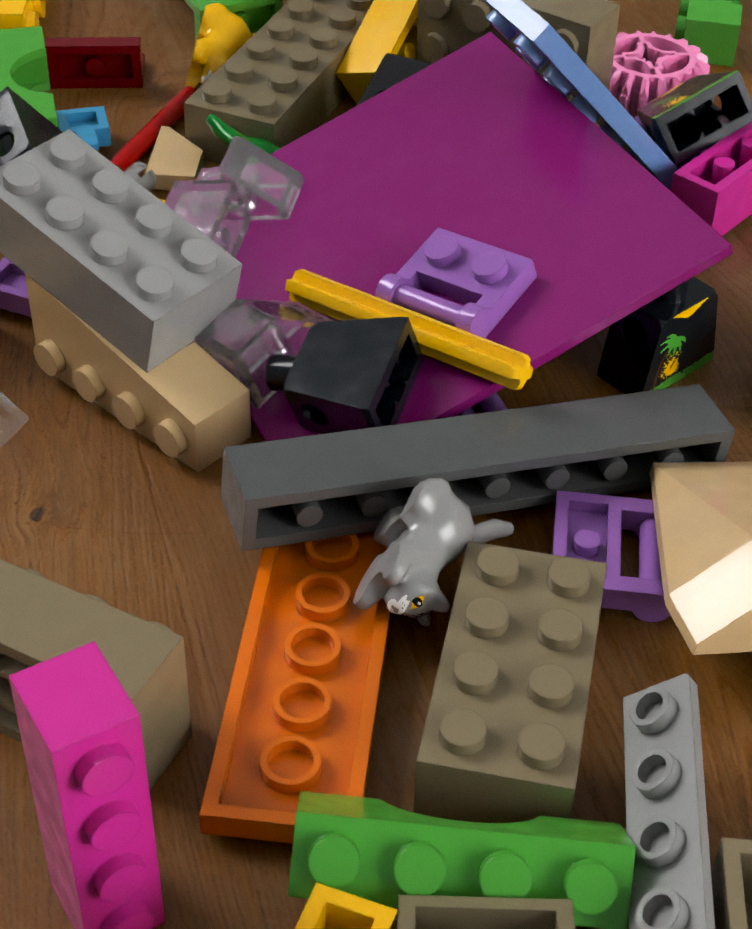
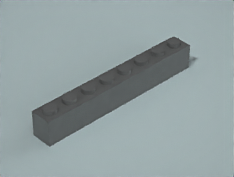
M697 384L224 447L220 498L241 551H249L376 531L384 515L390 509L405 506L413 488L421 481L429 478H442L449 482L451 490L456 497L470 506L472 516L555 503L557 490L612 495L651 489L649 472L653 463L725 462L735 429L703 387Z

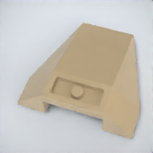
M752 461L653 463L649 474L664 602L668 612L692 655L752 652Z

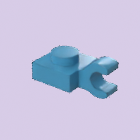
M104 106L56 111L58 129L62 132L68 129L71 130L96 151L102 146H112L110 127Z

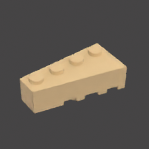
M25 273L36 343L33 352L38 365L47 375L57 377L75 389L83 399L88 402H94L115 416L123 426L136 430L158 445L166 455L172 458L176 457L198 473L221 458L224 447L240 445L252 437L250 390L195 341L146 373Z

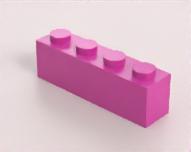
M752 122L726 136L673 173L670 191L721 236L752 214Z
M95 641L9 675L51 885L73 928L154 929L166 923L140 714Z

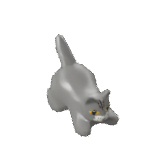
M442 478L423 480L413 488L405 506L390 509L378 524L374 533V541L386 546L388 549L384 553L378 554L368 568L356 590L353 603L357 608L366 610L382 598L390 613L416 618L421 625L430 626V611L447 612L450 608L449 601L440 590L437 582L439 573L466 551L468 541L486 543L491 540L508 537L513 534L514 526L511 522L495 518L474 525L470 506L456 497L451 490L449 482Z

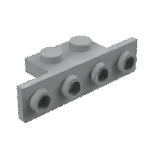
M682 674L623 697L626 833L636 845L629 910V929H715L698 685L688 674Z

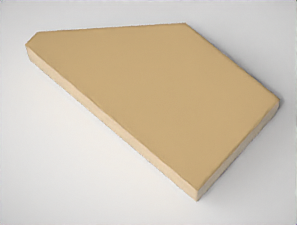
M161 126L145 171L146 174L152 169L155 173L156 186L153 190L193 192L198 186L204 166L203 150L169 126Z

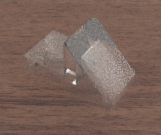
M234 136L220 167L201 168L184 205L192 221L289 219L305 181L302 174L243 137Z

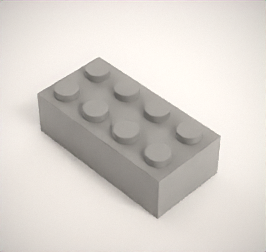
M66 130L0 166V253L146 373L233 315L242 263L71 130Z

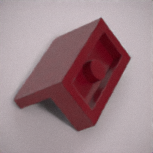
M141 37L47 38L45 49L51 89L143 88L146 62L145 54L142 53Z

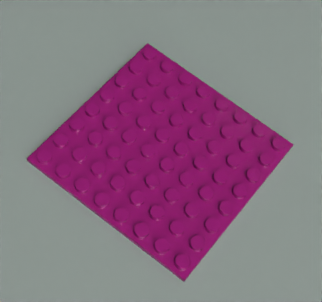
M491 31L173 208L176 213L242 263L233 315L198 339L209 355L250 390L251 420L265 442L319 435V433L308 431L299 425L284 392L271 391L268 388L265 379L266 365L273 354L297 356L310 327L316 323L340 321L290 300L285 284L287 279H292L295 270L305 269L375 296L376 288L381 278L388 273L396 274L438 227L533 259L537 278L485 339L529 355L531 358L530 365L535 370L733 254L732 245ZM425 288L421 289L422 291L444 298L446 300L452 301L462 306L466 305L463 302L446 297L444 295L427 290ZM268 301L278 303L280 307H291L304 314L305 318L296 320L279 317L260 310L254 306L253 302ZM422 354L424 357L423 364L397 424L454 417L501 390L504 386Z

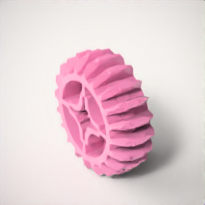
M638 30L634 34L620 32L616 37L609 91L634 118L638 116L637 110L641 106L690 78L709 74L708 57L700 53V48L696 45H688L686 39H674L671 34L664 36L656 34L655 31L652 33H641Z

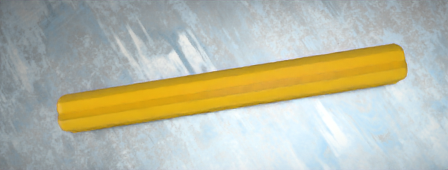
M305 269L295 270L292 279H287L285 289L289 292V298L292 302L340 321L409 317L422 354L509 389H522L527 379L532 377L534 368L530 365L531 358L529 355Z

